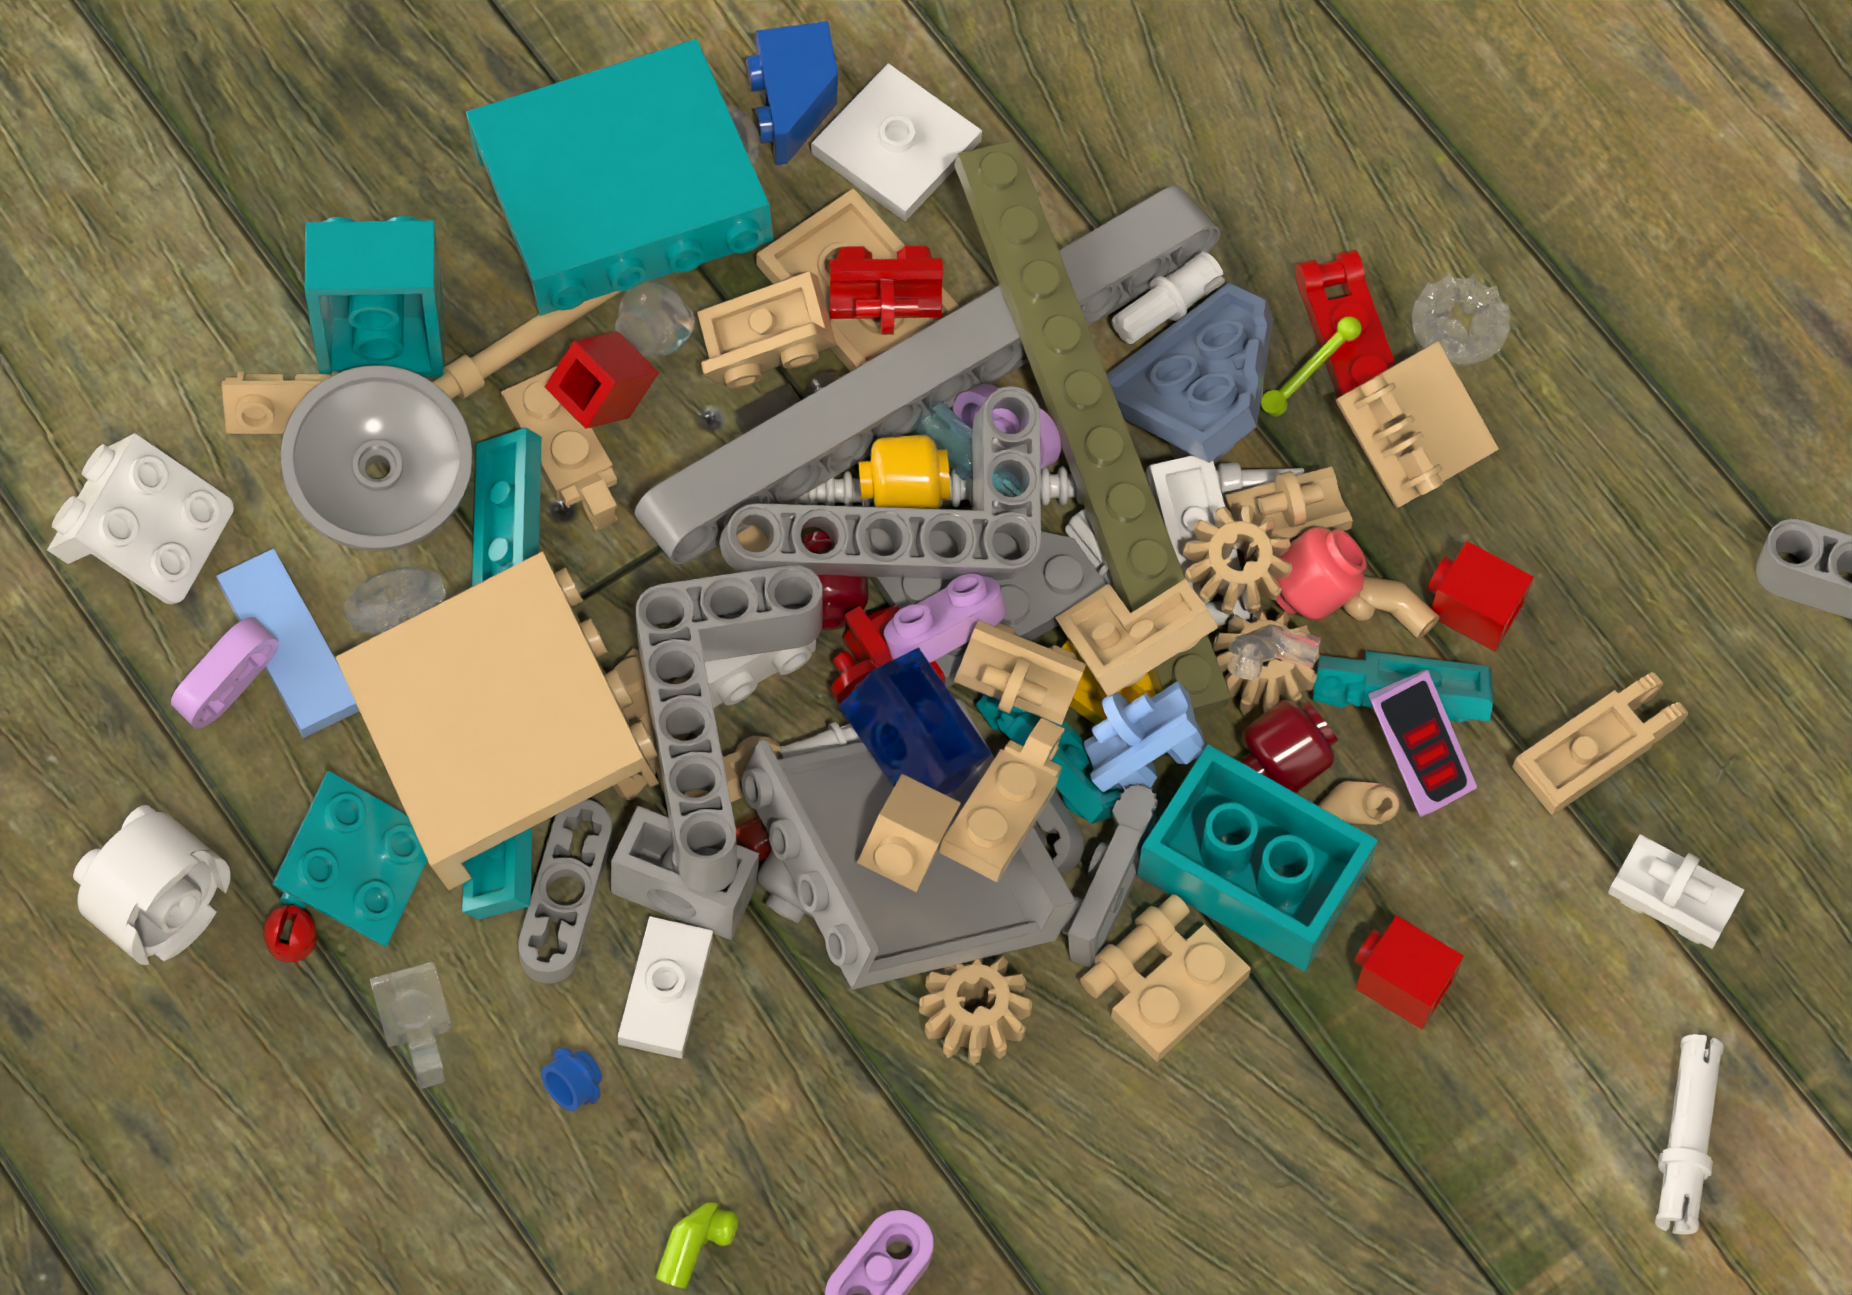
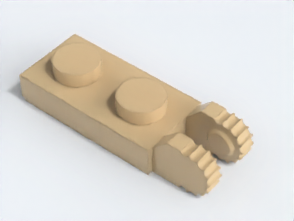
M1651 672L1620 693L1614 690L1521 753L1515 759L1512 768L1553 816L1651 749L1653 743L1658 742L1682 724L1688 716V711L1680 702H1676L1662 709L1645 723L1638 718L1633 711L1642 704L1652 700L1663 686L1660 678Z

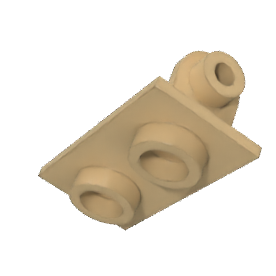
M238 371L237 377H226L225 381H222L226 434H284L288 421L301 400L314 387L329 377L338 374L339 371H332V374H296L295 380L284 381L283 374H246L245 371Z

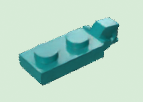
M1366 651L1364 660L1319 655L1315 667L1317 678L1313 687V701L1344 708L1349 704L1358 707L1360 705L1373 707L1368 696L1369 693L1428 669L1450 721L1465 722L1473 719L1490 722L1493 707L1492 669L1484 665Z
M984 694L976 706L992 729L1005 732L1013 742L1024 747L1030 733L1042 717L1013 706L1010 714L998 710L1001 700ZM1063 720L1062 725L1052 722L1065 729L1058 743V752L1052 762L1062 766L1056 788L1062 793L1063 802L1074 814L1086 819L1090 824L1113 817L1112 810L1116 801L1120 800V793L1122 794L1123 791L1114 785L1105 792H1102L1091 780L1090 773L1093 772V766L1085 750L1084 740L1065 720Z

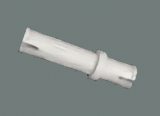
M1687 1035L1681 1040V1056L1668 1147L1659 1156L1658 1168L1664 1175L1659 1211L1655 1224L1661 1230L1667 1231L1670 1221H1674L1672 1230L1674 1234L1686 1235L1698 1231L1703 1182L1712 1173L1713 1161L1707 1153L1720 1059L1724 1045L1718 1039L1712 1038L1709 1049H1705L1706 1035Z

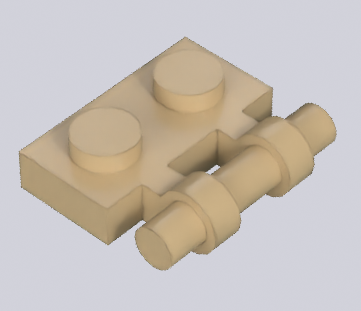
M1172 894L1158 908L1149 906L1135 919L1137 927L1116 946L1108 944L1095 956V966L1079 979L1082 987L1094 998H1098L1111 985L1125 996L1112 1008L1111 1018L1156 1062L1162 1059L1248 979L1251 968L1205 924L1187 940L1175 930L1174 927L1190 913L1185 902L1175 894ZM1152 947H1155L1166 960L1144 978L1135 970L1133 965Z

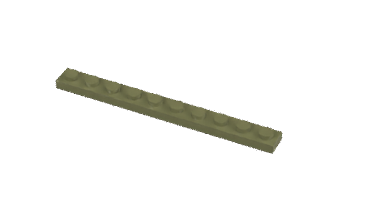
M1016 139L958 153L954 163L958 177L1045 405L1059 431L1063 452L1116 591L1126 608L1132 613L1185 579L1184 573ZM1208 635L1201 638L1191 649L1177 653L1148 672L1156 695L1179 681L1189 692L1194 715L1226 707L1231 699Z

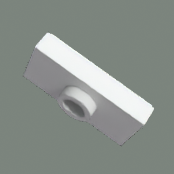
M649 916L618 1033V1045L680 1059L683 1058L713 942V930Z

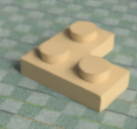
M1186 579L1132 613L1129 612L1111 585L1107 584L1055 617L1066 637L1108 697L1123 687L1137 683L1147 672L1177 653L1191 649L1201 638L1218 628L1208 608Z

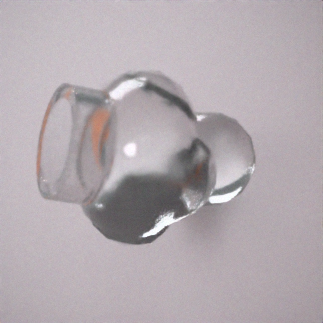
M662 276L634 286L625 293L618 307L615 332L619 331L644 357L651 354L665 356L681 349L687 343L694 331L695 315L692 309L684 304L679 284L671 277Z

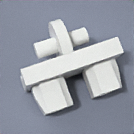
M1640 834L1614 879L1608 894L1616 897L1622 904L1640 914L1644 912L1678 931V934L1696 944L1702 943L1713 949L1739 902L1744 889L1699 866L1698 863L1701 858L1691 853H1688L1686 858Z

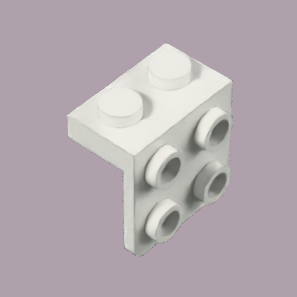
M135 433L108 447L102 444L91 455L83 468L82 476L88 480L77 498L75 496L70 497L56 514L52 528L58 532L47 551L67 564L92 554L164 603L176 604L186 597L234 510L233 502L228 496Z

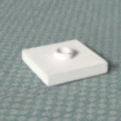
M888 63L811 143V154L906 222L955 170L954 163L958 153L974 150L981 142L982 130Z

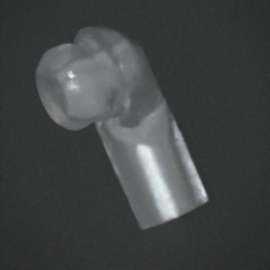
M1276 625L1260 627L1235 637L1228 649L1232 652V656L1227 664L1228 670L1236 677L1255 680L1260 676L1263 661L1274 658L1313 668L1321 637Z

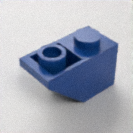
M828 21L757 30L756 55L746 56L751 92L761 91L764 103L763 107H756L759 140L761 144L771 143L775 165L787 164L837 105L838 71Z

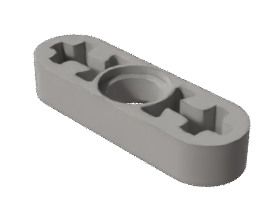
M586 799L556 814L531 896L530 907H528L518 941L522 969L531 979L540 983L553 984L566 979L573 973L579 960L613 841L610 815L602 805L595 801ZM582 821H589L593 823V833L597 836L588 835L585 839L581 853V862L571 858L574 843L573 832L569 829L577 830L581 826ZM565 876L579 880L585 888L582 898L575 904L568 906L554 903L547 895L549 885L554 880ZM549 920L560 924L558 931L559 951L565 954H553L550 962L545 963L539 961L538 950L533 946L544 947L550 932Z

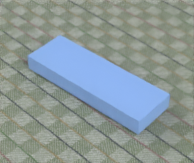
M274 548L216 575L218 585L237 620L240 622L246 618L255 617L279 641V647L275 656L264 669L302 738L310 736L360 711L335 657Z

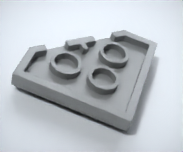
M881 529L866 531L865 541L870 551L880 556L894 554V541L887 532ZM933 531L929 534V544L934 553L944 558L957 556L958 547L953 536L944 531ZM1041 531L1040 548L1034 560L1014 578L1002 581L996 580L1000 585L1007 607L1006 615L1000 623L1015 629L1017 636L1032 641L1059 626L1055 617L1106 586V583L1075 538ZM996 533L993 535V547L999 556L1008 560L1020 559V545L1013 536L1007 533ZM871 577L889 606L898 605L900 609L912 604H918L948 587L949 583L954 580ZM969 641L935 660L944 673L945 689L956 683L954 679Z

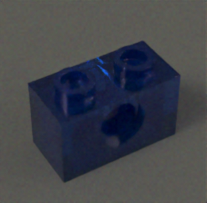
M919 647L872 670L839 706L893 787H895L901 774H904L947 795L958 789L992 754Z

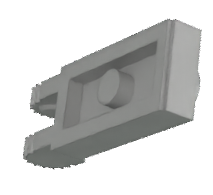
M1139 783L1135 786L1130 784L1129 788H1124V792L1120 793V800L1116 801L1112 810L1115 821L1113 838L1110 844L1100 842L1097 846L1088 870V879L1093 881L1084 899L1077 896L1074 898L1076 903L1062 928V933L1068 935L1070 961L1088 968L1095 966V956L1106 945L1137 877L1142 845L1158 822L1156 793H1152V788L1148 789L1146 784L1144 786L1139 785Z

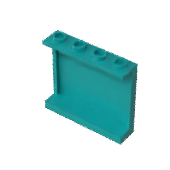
M697 39L466 111L474 153L479 165L485 166L532 283L536 306L540 316L557 310H570L578 307L585 301L616 291H629L644 282L674 272H688L697 268L702 263L733 253H746L754 250L761 244L773 241L770 204Z

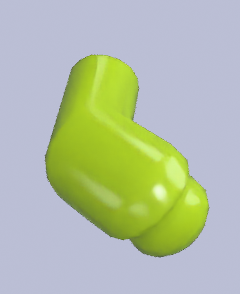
M710 1202L704 1203L678 1222L672 1229L655 1279L687 1289L700 1250L708 1240L721 1246L732 1243L739 1224L737 1214L730 1210L720 1209V1203Z

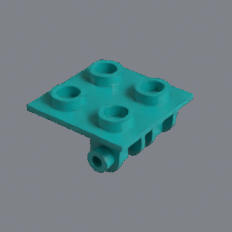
M328 771L272 885L283 891L280 902L283 905L297 906L303 910L306 905H309L377 944L386 947L428 859L406 814Z

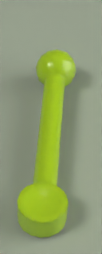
M1344 317L1341 319L1337 326V332L1279 390H1270L1263 395L1261 401L1263 410L1270 416H1281L1287 410V399L1346 340L1358 338L1361 333V323L1355 317Z

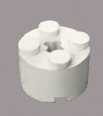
M143 805L129 814L123 823L122 829L102 849H93L82 857L75 868L73 878L80 884L78 908L83 917L139 964L150 965L147 957L156 955L163 962L171 959L192 944L207 928L217 913L209 903L217 887L226 894L230 883V868L225 860L169 814L156 812L149 805Z

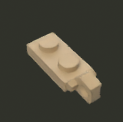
M556 366L501 391V400L517 430L528 428L542 437L541 474L556 501L562 500L566 507L579 502L596 532L618 522V518L615 515L617 504L608 489L617 484V478L613 472V465L593 429H585L544 388L556 370Z
M1041 718L1030 733L1024 747L1010 740L1004 750L1000 749L942 839L939 853L998 882L1055 792L1062 766L1052 762L1058 752V743L1065 729Z

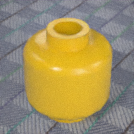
M928 435L877 439L871 448V461L858 462L861 500L874 499L875 507L939 509L941 500L951 499L947 449L937 450L935 441Z

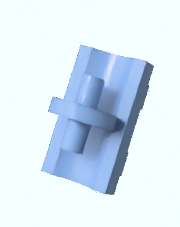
M1179 681L1152 698L1144 694L1130 704L1118 692L1102 699V706L1107 719L1092 728L1094 735L1084 741L1085 750L1093 766V772L1090 773L1091 780L1102 792H1105L1114 785L1124 792V788H1129L1130 784L1135 786L1137 783L1141 786L1146 784V787L1149 789L1157 779L1155 765L1152 762L1154 759L1168 752L1178 764L1187 765L1199 757L1206 747L1203 732L1195 719L1189 692Z

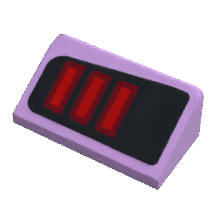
M1428 669L1368 694L1420 817L1440 809L1477 788Z

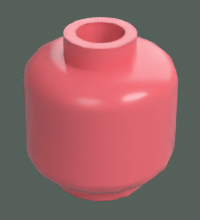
M1315 526L1291 542L1289 550L1282 556H1279L1292 564V571L1288 578L1276 579L1282 588L1276 601L1289 614L1295 615L1298 612L1307 619L1321 621L1363 590L1365 578L1363 571L1367 566L1365 556L1356 541L1341 529L1332 531L1329 528Z

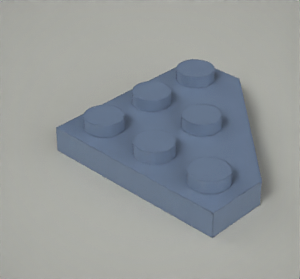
M1227 283L1110 371L1107 377L1123 418L1208 463L1230 451L1236 442L1257 427L1273 325V317L1267 301L1240 287Z

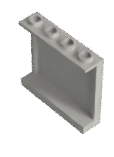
M961 699L938 703L929 725L925 729L778 760L767 739L758 741L741 779L746 802L751 808L756 809L769 833L770 844L775 856L779 860L784 861L797 886L801 905L814 917L825 938L826 949L831 961L835 965L840 966L852 990L1056 941L1076 903L1034 827H1032L998 882L939 853V851L917 892L857 864L877 817L901 774L961 802L951 823L952 825L995 759Z

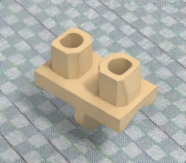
M1332 466L1295 476L1291 471L1277 474L1275 482L1225 495L1224 505L1230 511L1234 522L1238 521L1243 507L1250 505L1254 511L1252 524L1259 526L1265 518L1269 516L1274 517L1277 524L1268 538L1287 537L1290 543L1315 526L1329 528L1332 531L1335 529L1345 531L1351 529L1353 522L1351 514L1341 497ZM1241 551L1243 557L1245 558L1246 553L1244 551Z
M978 620L954 682L1001 700L998 710L1010 714L1013 706L1062 725L1086 664L1076 660L1075 653L1054 645L1046 648L1017 636L1016 630L1001 623L992 626Z

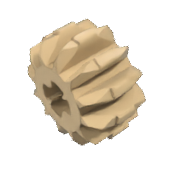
M1250 505L1243 507L1236 522H1234L1230 511L1226 507H1220L1216 510V526L1208 521L1199 520L1194 527V533L1200 541L1187 542L1183 551V555L1186 558L1196 562L1187 568L1185 572L1187 582L1198 583L1207 581L1199 594V598L1204 604L1210 602L1217 593L1225 596L1221 605L1222 612L1225 614L1233 612L1237 598L1242 599L1249 613L1259 610L1261 605L1259 593L1268 599L1276 600L1282 591L1276 579L1288 578L1292 571V564L1279 557L1289 550L1291 545L1287 537L1269 539L1268 537L1273 532L1277 521L1274 517L1269 516L1259 526L1252 524L1254 511ZM1233 549H1239L1246 553L1244 558L1246 564L1243 571H1236L1229 567L1231 562L1229 556Z
M1260 607L1257 612L1252 614L1251 623L1235 614L1229 620L1228 633H1219L1214 640L1213 651L1217 655L1216 659L1231 698L1236 696L1242 697L1240 710L1243 715L1252 710L1254 703L1261 704L1264 713L1284 699L1292 700L1300 705L1301 692H1309L1314 687L1317 675L1312 668L1316 666L1319 659L1318 647L1306 645L1310 635L1307 625L1293 629L1287 627L1289 615L1286 610L1277 615L1276 621L1267 620L1265 612ZM1262 658L1270 660L1267 667L1259 665Z
M1004 955L994 960L990 967L982 965L983 958L969 961L967 966L960 963L944 967L945 974L931 972L926 977L925 987L930 994L920 998L919 1012L930 1018L925 1024V1034L928 1039L946 1037L943 1044V1053L947 1058L956 1054L960 1047L969 1049V1062L975 1065L980 1062L982 1048L987 1047L992 1055L1001 1059L1006 1055V1039L1020 1042L1025 1036L1026 1026L1021 1020L1031 1015L1032 1001L1021 996L1026 987V980L1023 974L1005 976L1008 961ZM977 1000L987 1004L986 1007L979 1006L974 1013L967 1012L964 1009V1006H974Z

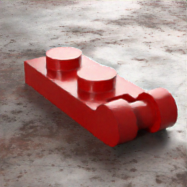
M1357 250L1339 253L1336 255V261L1318 264L1314 259L1296 263L1295 277L1319 348L1337 332L1338 323L1344 317H1355L1361 323V333L1358 338L1346 340L1325 361L1337 398L1395 366V360L1365 281L1363 263ZM1341 284L1345 296L1328 300L1324 288Z

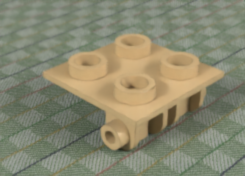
M1439 341L1336 399L1339 408L1396 509L1414 498L1434 490L1442 485L1445 480L1499 450Z

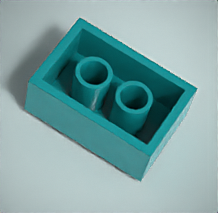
M397 216L387 221H355L346 217H333L324 222H306L305 295L319 374H332V371H339L340 373L363 366H391L411 371L424 378L443 376V367H445V307L434 220H419L411 216Z
M1207 744L1142 845L1137 876L1169 895H1177L1190 907L1306 972L1368 873L1378 840Z

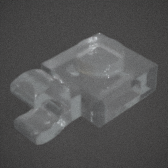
M434 962L371 978L370 984L387 1047L404 1043L408 1044L419 1089L445 1083L443 1067L434 1035L452 1031Z

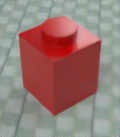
M619 331L575 340L544 388L585 429L629 419L659 374V371Z
M1466 541L1455 561L1445 556L1432 576L1427 588L1436 593L1431 609L1440 616L1438 620L1440 623L1496 652L1524 606L1534 576Z
M1396 915L1384 934L1373 929L1359 950L1354 962L1360 965L1362 970L1355 989L1423 1030L1456 979L1464 955Z

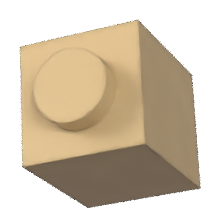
M901 774L877 817L857 864L917 892L940 849L942 839L949 830L961 802Z

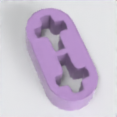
M249 617L240 621L216 643L181 682L171 698V705L195 729L208 726L231 706L267 666L278 650L279 641L255 617Z

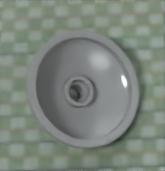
M363 366L345 370L329 377L314 387L301 400L292 413L284 432L281 446V468L285 487L291 502L302 518L314 530L331 541L349 548L364 551H389L413 545L429 537L439 530L456 512L466 494L471 478L472 446L468 428L462 414L450 397L437 385L419 374L391 366ZM376 462L384 463L390 468L388 475L382 479L371 478L366 473V470L371 464Z

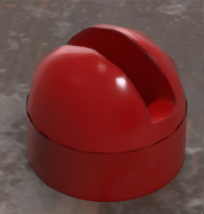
M283 905L271 912L264 923L263 937L266 948L277 960L289 963L301 961L309 956L316 946L317 931L314 920L309 913L297 906ZM286 920H295L289 945L280 943L279 940Z

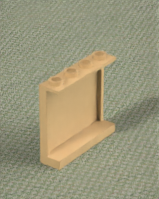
M543 551L335 657L429 864L448 890L472 879L464 861L639 772L642 773L650 787L659 783L648 762L659 756L657 749L642 721L631 726L623 710L634 704L618 671L614 669L605 674L598 657L608 653L607 647L593 620L589 618L580 622L573 608L584 602L568 569L565 567L555 572Z

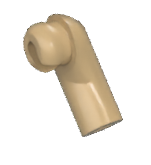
M1364 576L1363 590L1343 605V608L1358 621L1370 619L1376 609L1390 612L1417 639L1425 636L1440 617L1404 583Z
M1346 781L1337 785L1317 806L1349 824L1377 825L1393 819L1399 811L1400 802L1396 792L1385 785Z

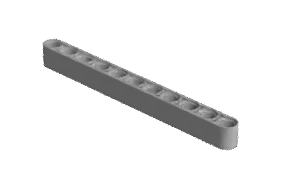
M1175 185L1163 189L1059 250L1088 327L1150 290V282L1155 277H1166L1172 274L1200 252L1209 253L1218 242L1220 228L1182 187ZM1000 285L649 490L636 506L635 516L673 563L678 565L688 563L719 545L722 531L733 514L743 506L756 503H791L869 457L873 443L877 439L900 437L908 434L952 408L955 399L962 392L980 384H992L1028 363V357ZM752 525L740 526L736 530V535Z

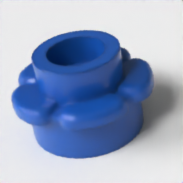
M563 1047L553 1052L555 1059L541 1070V1078L549 1095L558 1105L568 1111H575L581 1105H586L589 1102L591 1104L596 1103L600 1098L598 1084L602 1081V1074L594 1059L582 1050H577L574 1053Z

